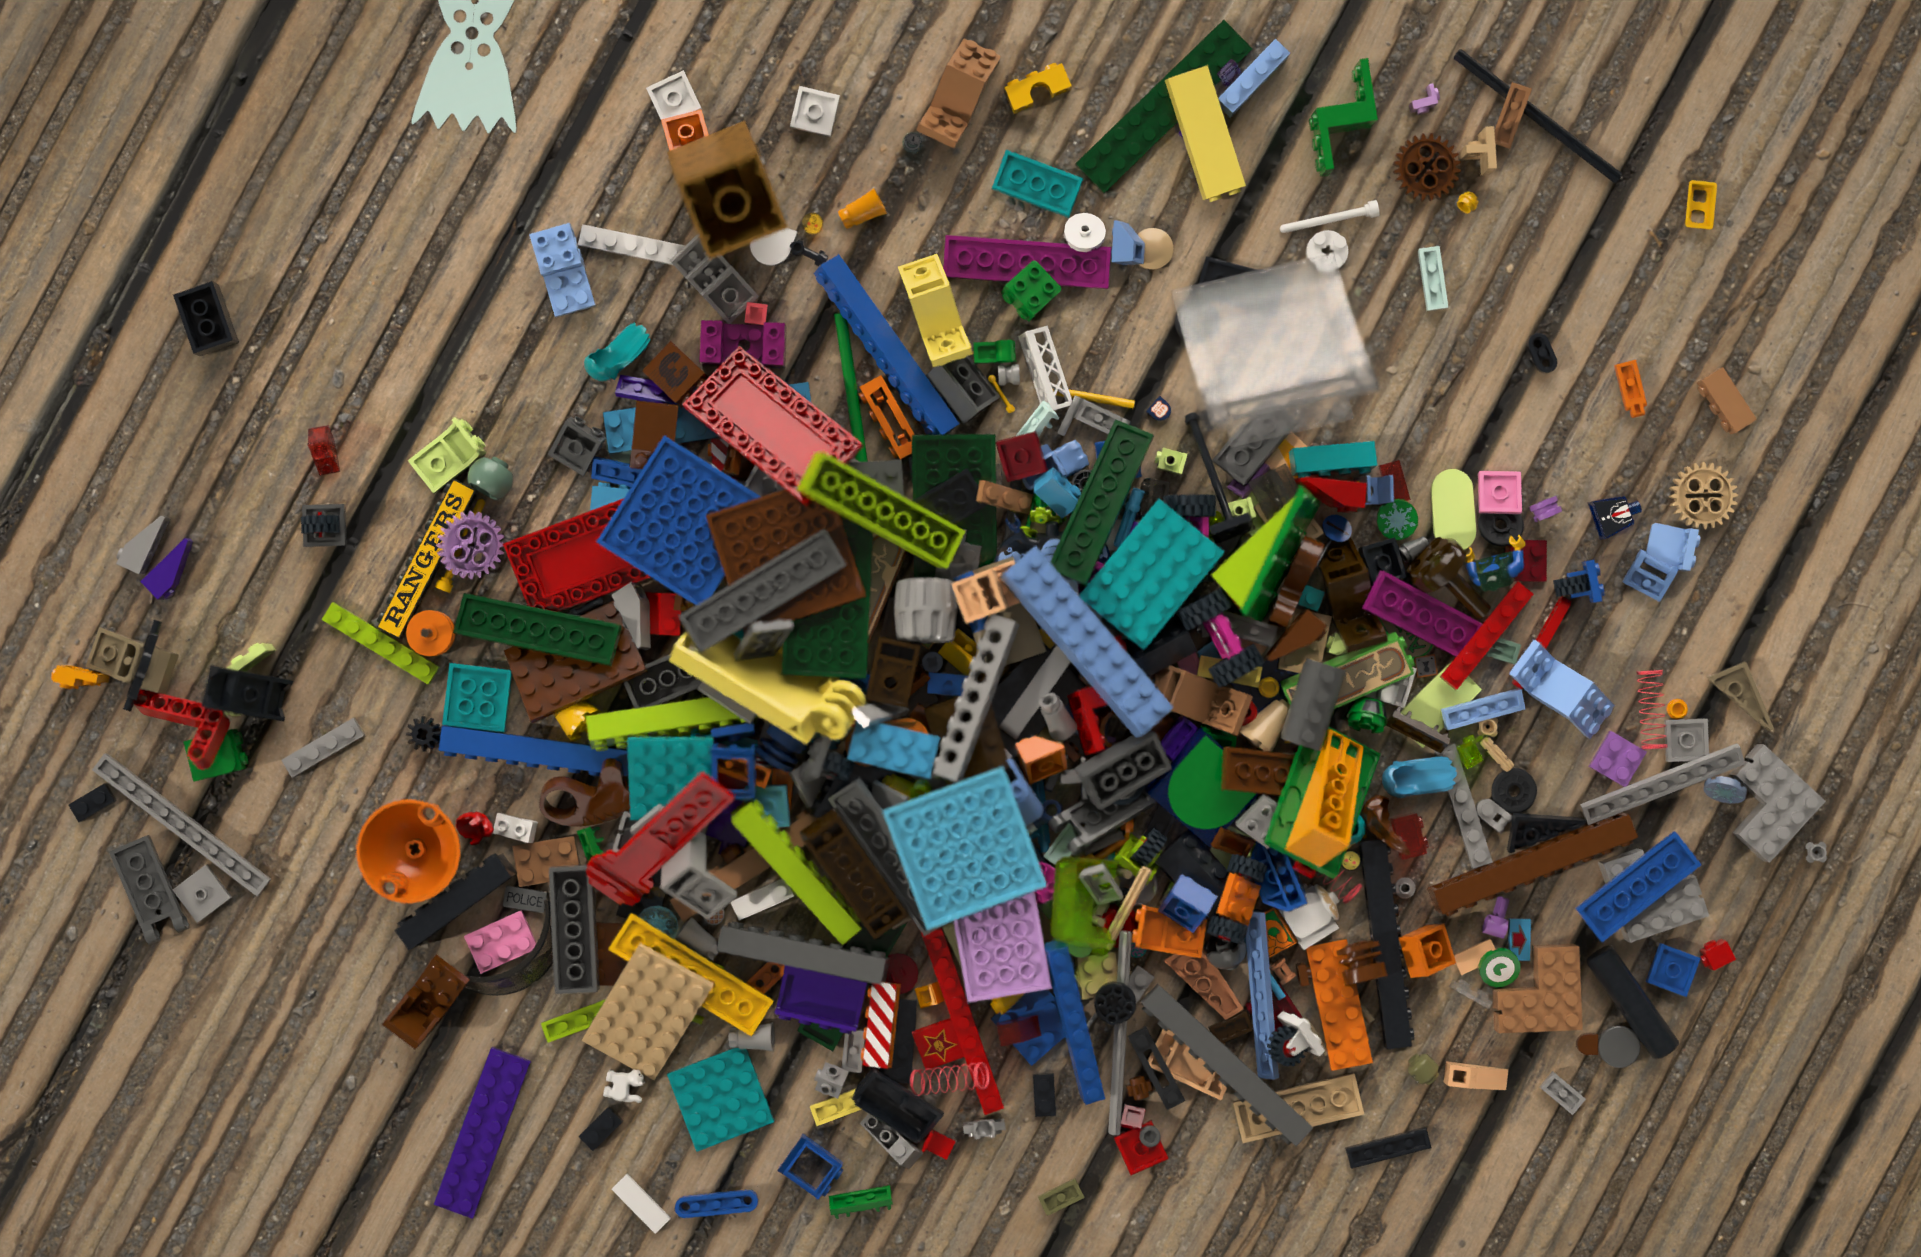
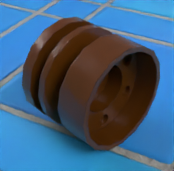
M1365 940L1352 943L1336 951L1337 956L1347 954L1348 959L1339 961V964L1350 965V969L1342 972L1345 986L1388 976L1385 963L1374 962V958L1380 956L1382 951L1372 953L1371 948L1380 946L1379 941Z

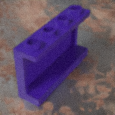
M785 965L774 1013L779 1015V1019L790 1021L791 1018L799 1019V1023L811 1025V1022L818 1023L820 1028L829 1030L832 1027L840 1028V1032L852 1034V1031H857L867 987L866 981Z

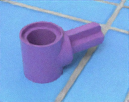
M1497 897L1493 914L1487 915L1484 920L1483 933L1502 939L1505 937L1509 924L1508 920L1505 919L1509 904L1508 898Z

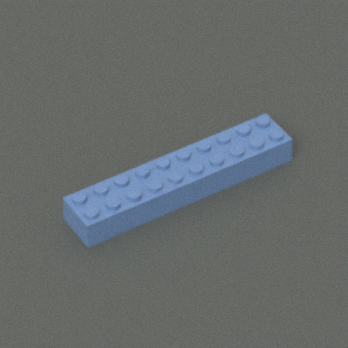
M1036 546L999 577L1136 738L1146 733L1173 708Z

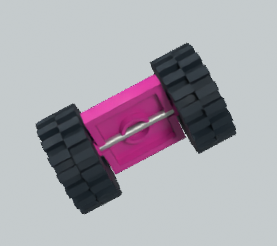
M1182 494L1164 496V503L1209 539V517H1216V495ZM1217 562L1201 582L1216 581L1211 575L1217 570Z
M1222 587L1177 612L1186 630H1190L1203 623L1223 660L1208 669L1218 688L1239 679L1264 664V660L1255 644L1243 649L1241 648V641L1237 635L1233 634L1230 628V621L1226 616H1223L1222 612L1233 606Z

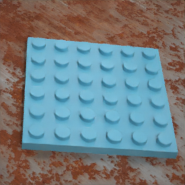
M1003 766L883 810L927 930L1047 886Z

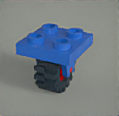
M1594 560L1582 562V571L1567 573V578L1553 580L1556 597L1570 594L1571 598L1589 595L1591 603L1602 601V596H1605L1603 584L1598 582L1597 576H1601L1599 564H1596Z

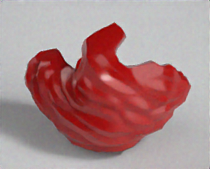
M480 812L464 813L456 819L455 827L465 839L471 838L473 840L470 842L471 845H477L483 837H491L493 834V824Z

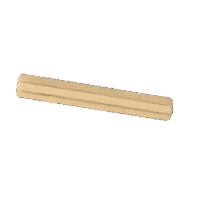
M1146 866L1141 867L1106 933L1108 939L1112 941L1117 939L1152 873L1150 868Z

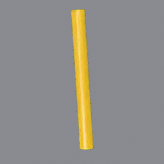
M1069 390L1073 399L1076 395L1091 402L1134 408L1135 400ZM1057 391L1055 396L1064 397L1062 393Z

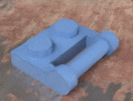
M1641 549L1622 582L1660 602L1675 578L1678 568L1675 566L1670 567L1658 561ZM1642 562L1667 574L1665 579L1641 568Z

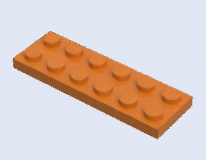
M1347 939L1312 945L1306 948L1331 1071L1373 1063L1357 985L1355 983L1345 986L1342 972L1350 969V965L1339 964V961L1348 959L1347 954L1337 956L1336 952L1348 945Z

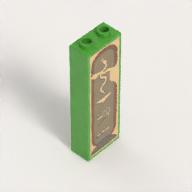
M1395 631L1387 635V642L1345 653L1323 663L1347 671L1334 709L1415 674L1412 667L1416 665L1411 654L1406 655L1404 651L1408 647L1403 636L1398 637ZM1301 673L1280 682L1290 705Z

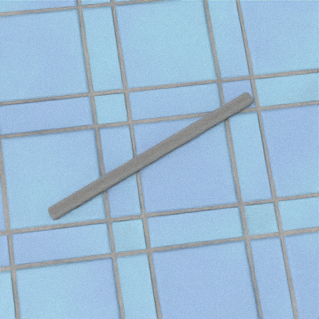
M1124 930L1120 931L1117 982H1122L1129 986L1132 932ZM1127 1021L1114 1025L1108 1132L1111 1135H1120Z

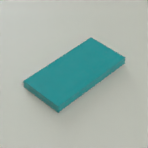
M1006 150L992 190L1069 218L1084 178Z

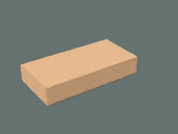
M1490 938L1454 954L1455 964L1461 975L1477 969L1481 957L1490 950H1496Z

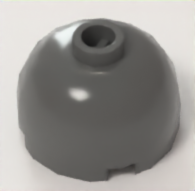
M1215 937L1217 939L1210 942V939L1204 944L1205 955L1208 961L1216 968L1233 970L1238 967L1246 956L1245 940L1243 944L1233 943L1219 937Z

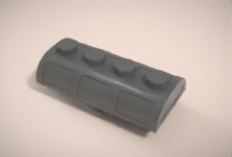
M1306 659L1281 732V739L1321 751L1347 671Z

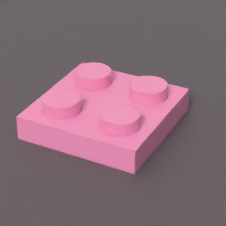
M1479 471V513L1521 514V472Z

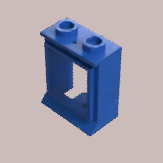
M714 743L711 748L712 779L718 782V758L748 759V790H727L733 793L734 798H737L739 801L746 802L754 799L756 795V744H752L750 749L738 748L737 744H732L729 748H718V743Z
M802 1133L800 1139L790 1150L777 1171L784 1174L818 1200L821 1195L824 1197L831 1189L830 1182L833 1178L837 1180L844 1169L841 1168L843 1162ZM805 1147H808L833 1165L817 1189L790 1170Z

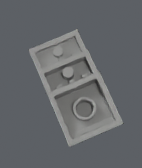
M698 234L669 260L728 324L734 321L746 309L747 302L753 303L759 297L722 255L708 259Z

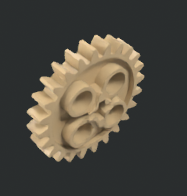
M1701 462L1700 467L1697 463L1692 464V469L1688 466L1684 468L1685 473L1678 472L1680 479L1672 480L1677 485L1670 487L1674 494L1669 495V498L1675 500L1670 506L1677 507L1673 513L1681 514L1678 519L1679 521L1687 519L1686 526L1693 522V529H1697L1701 525V529L1705 530L1707 529V524L1712 529L1715 528V522L1718 525H1722V519H1730L1727 513L1735 512L1731 505L1738 504L1733 501V497H1737L1738 494L1733 493L1732 490L1736 489L1737 486H1731L1730 484L1734 478H1726L1729 473L1728 471L1721 473L1722 466L1714 469V463H1709L1708 467H1706L1705 462ZM1691 480L1695 481L1697 484V489L1695 491H1692L1689 488V482ZM1711 480L1717 482L1718 487L1715 491L1710 488ZM1703 493L1721 494L1722 497H1710L1704 499L1702 497L1686 498L1685 495ZM1691 501H1694L1697 504V510L1695 512L1691 511L1689 508V504ZM1712 501L1718 504V509L1715 512L1710 508Z

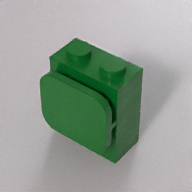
M237 729L227 731L219 751L209 768L204 770L198 769L187 755L193 782L247 769L248 757L242 750L243 737ZM193 739L183 741L186 755Z

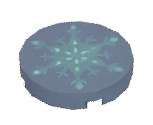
M1718 776L1713 780L1708 778L1704 784V792L1707 796L1716 801L1729 804L1743 802L1746 799L1747 788L1740 786L1741 783L1739 781L1724 776Z

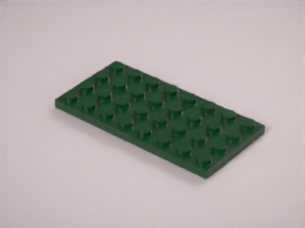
M995 434L912 435L913 500L968 468L978 486L980 481L984 480L996 484ZM987 505L955 524L959 528L967 529L965 542L971 545L982 546L979 568L994 563L997 553L996 507ZM914 555V578H935L936 566Z
M841 514L839 515L866 596L791 621L793 629L783 643L782 675L867 679L874 533Z

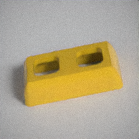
M1694 180L1689 182L1685 218L1686 227L1699 229L1713 228L1717 193L1716 183ZM1694 190L1705 191L1706 201L1695 202L1693 200ZM1693 210L1704 212L1703 223L1691 221Z

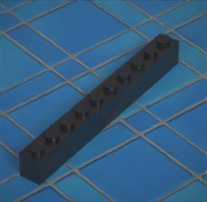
M1378 838L1361 840L1358 844L1371 941H1379L1380 946L1372 948V953L1382 951L1380 956L1374 958V962H1384L1388 975L1376 978L1384 1047L1387 1050L1412 1047L1411 1041H1414V1031L1409 1026V1020H1412V1013L1410 1007L1407 1008L1406 999H1409L1408 987L1404 986V979L1407 978L1405 966H1402L1401 958H1404L1398 937H1401V928L1396 923L1399 910L1398 905L1394 904L1393 896H1396V887L1394 883H1391V875H1394L1392 863H1389L1388 860L1391 848Z

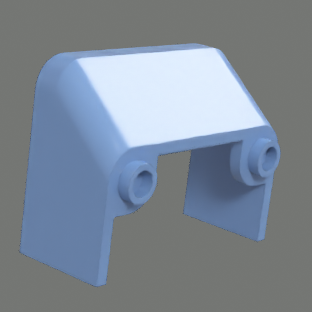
M1010 758L1007 761L1018 778L1010 784L1024 825L1027 827L1041 818L1043 806L1016 761Z

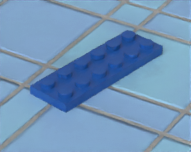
M1673 831L1578 905L1575 910L1600 942H1604L1700 867L1701 863L1680 836Z

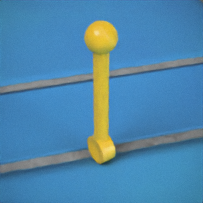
M990 375L988 377V381L990 383H993L1000 397L1007 406V412H1014V406L1008 402L1007 398L1003 394L1002 390L996 382V377L994 375Z

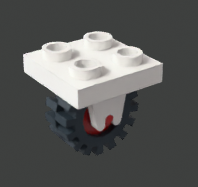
M1284 1011L1277 1016L1283 1028L1278 1027V1032L1273 1031L1274 1037L1269 1036L1268 1039L1271 1041V1044L1267 1043V1047L1270 1048L1268 1054L1271 1055L1270 1057L1282 1065L1293 1067L1296 1066L1295 1063H1301L1300 1058L1304 1059L1306 1057L1303 1055L1304 1052H1310L1317 1056L1325 1052L1321 1045V1039L1311 1031V1025L1306 1019H1300L1296 1015L1288 1014Z

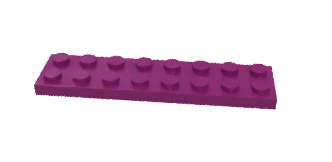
M946 235L943 269L947 278L1009 282L1030 262L1035 260L1060 286L1108 289L1111 247L1100 246L1097 249H1091L1090 252H1081L1064 243Z

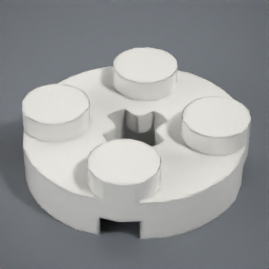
M1330 230L1316 233L1306 247V257L1312 267L1323 273H1330L1339 269L1348 257L1346 239L1339 233ZM1326 246H1329L1330 250L1333 251V254H1329L1328 257H1325V253L1321 251Z

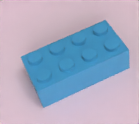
M857 720L847 759L931 779L933 763L937 756L941 738L882 723L865 727Z

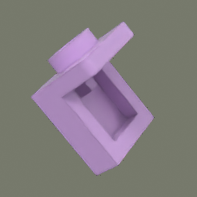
M1433 83L1426 87L1428 97L1414 100L1409 104L1411 113L1424 114L1430 111L1429 108H1433L1438 104L1440 95L1438 89L1434 88Z

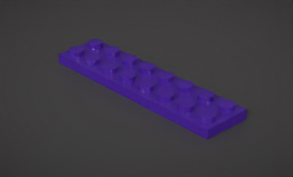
M491 1047L433 1205L472 1219L474 1218L530 1066V1060Z

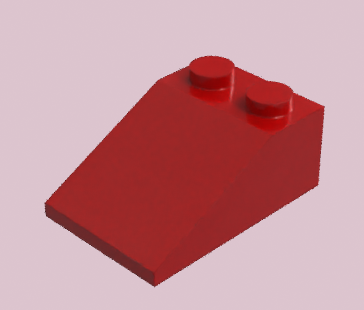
M1314 477L1293 479L1295 485L1298 487L1301 485L1330 508H1337V512L1350 513L1357 512V509L1365 508L1367 483Z

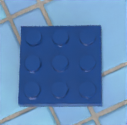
M1048 989L1027 992L1004 1015L998 1013L991 1017L995 1025L1031 1066L1065 1037L1056 998Z

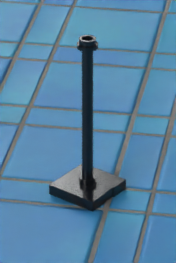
M1196 412L1187 414L1185 416V424L1190 425L1225 518V521L1209 527L1216 543H1220L1256 529L1249 512L1236 517L1232 516L1198 424L1200 416Z

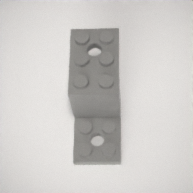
M658 804L631 826V833L633 835L638 833L664 807ZM701 832L695 835L662 866L661 889L706 919H710L737 897L736 890L706 871V835ZM705 893L711 894V896H702V895L705 894Z

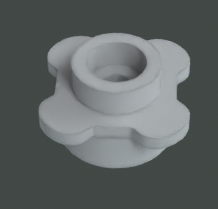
M1808 842L1805 847L1808 854L1806 860L1809 863L1814 861L1825 862L1827 860V846L1824 842H1819L1818 844Z

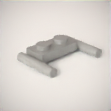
M1075 395L1057 433L1065 436L1073 418L1109 434L1115 419L1126 424H1130L1131 421Z

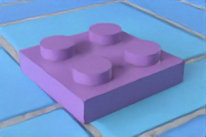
M1609 731L1588 767L1626 787L1647 752L1616 733Z

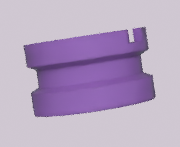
M1557 496L1529 506L1530 511L1535 515L1533 517L1535 522L1538 521L1537 518L1540 521L1562 512L1561 506L1557 504Z

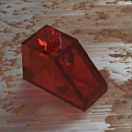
M1038 1015L997 1023L1001 1046L1021 1043L1041 1036Z

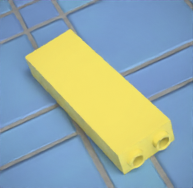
M1208 65L1165 80L1203 200L1209 198V201L1212 202L1221 199V194L1228 192L1230 196L1241 192L1240 188L1246 186Z

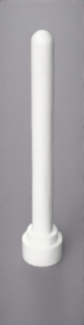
M1373 200L1361 208L1281 225L1280 231L1286 233L1366 215V217L1370 216L1371 218L1380 216L1377 200Z

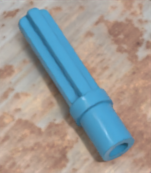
M1133 488L1126 503V509L1113 543L1117 548L1128 537L1136 514L1140 510V504L1145 493L1141 489Z

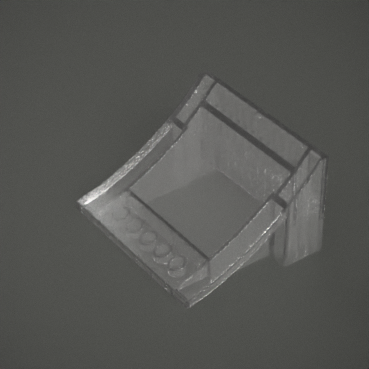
M1334 252L1171 290L1188 355L1199 390L1194 392L1203 433L1226 428L1231 448L1354 419L1349 399L1380 391L1378 380L1366 354L1347 299Z

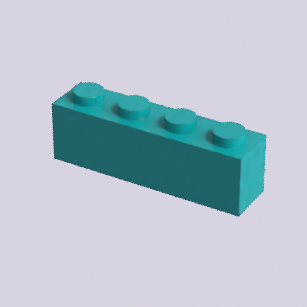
M1374 441L1299 447L1289 451L1291 476H1298V478L1311 477L1314 474H1318L1319 477L1331 476V473L1339 472V475H1349L1351 471H1359V474L1372 472L1371 469L1378 466Z

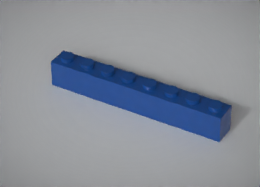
M1063 939L1045 943L1044 949L1048 970L1080 1097L1085 1105L1104 1100L1105 1095L1068 946Z

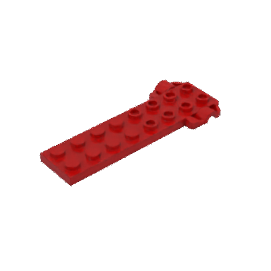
M701 772L617 852L608 850L603 854L594 855L586 869L589 884L619 905L624 903L633 906L641 900L644 893L648 894L654 885L651 877L734 800V794L707 774Z

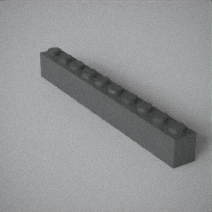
M1158 983L1141 1001L1144 1005L1142 1010L1150 1017L1155 1015L1159 1019L1157 1022L1159 1026L1165 1031L1170 1029L1175 1034L1173 1038L1181 1046L1185 1043L1190 1048L1188 1052L1196 1060L1200 1057L1205 1062L1203 1066L1211 1074L1216 1072L1220 1076L1219 1081L1226 1088L1231 1086L1235 1089L1234 1095L1240 1101H1248L1252 1105L1249 1109L1258 1117L1262 1114L1267 1119L1265 1124L1273 1131L1277 1128L1282 1133L1280 1137L1288 1145L1293 1143L1297 1147L1313 1129L1301 1115Z

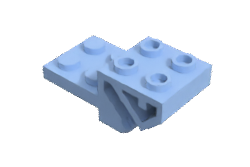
M566 223L529 234L555 317L596 306L580 249H578L571 224Z

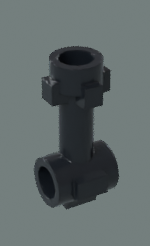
M801 240L791 242L790 244L792 255L797 257L802 254L814 260V265L818 267L828 259V255L825 254L826 252L820 250L817 253L804 247Z

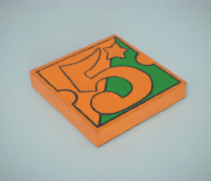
M1274 907L1264 912L1269 958L1297 943V939L1281 913Z

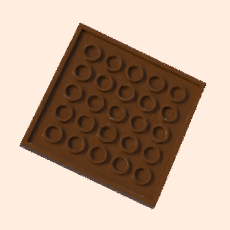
M783 489L706 515L729 586L823 529H826L847 565L743 627L744 634L747 633L750 626L755 622L769 623L778 619L793 621L866 596L840 515L819 502L813 500L806 507L787 490Z

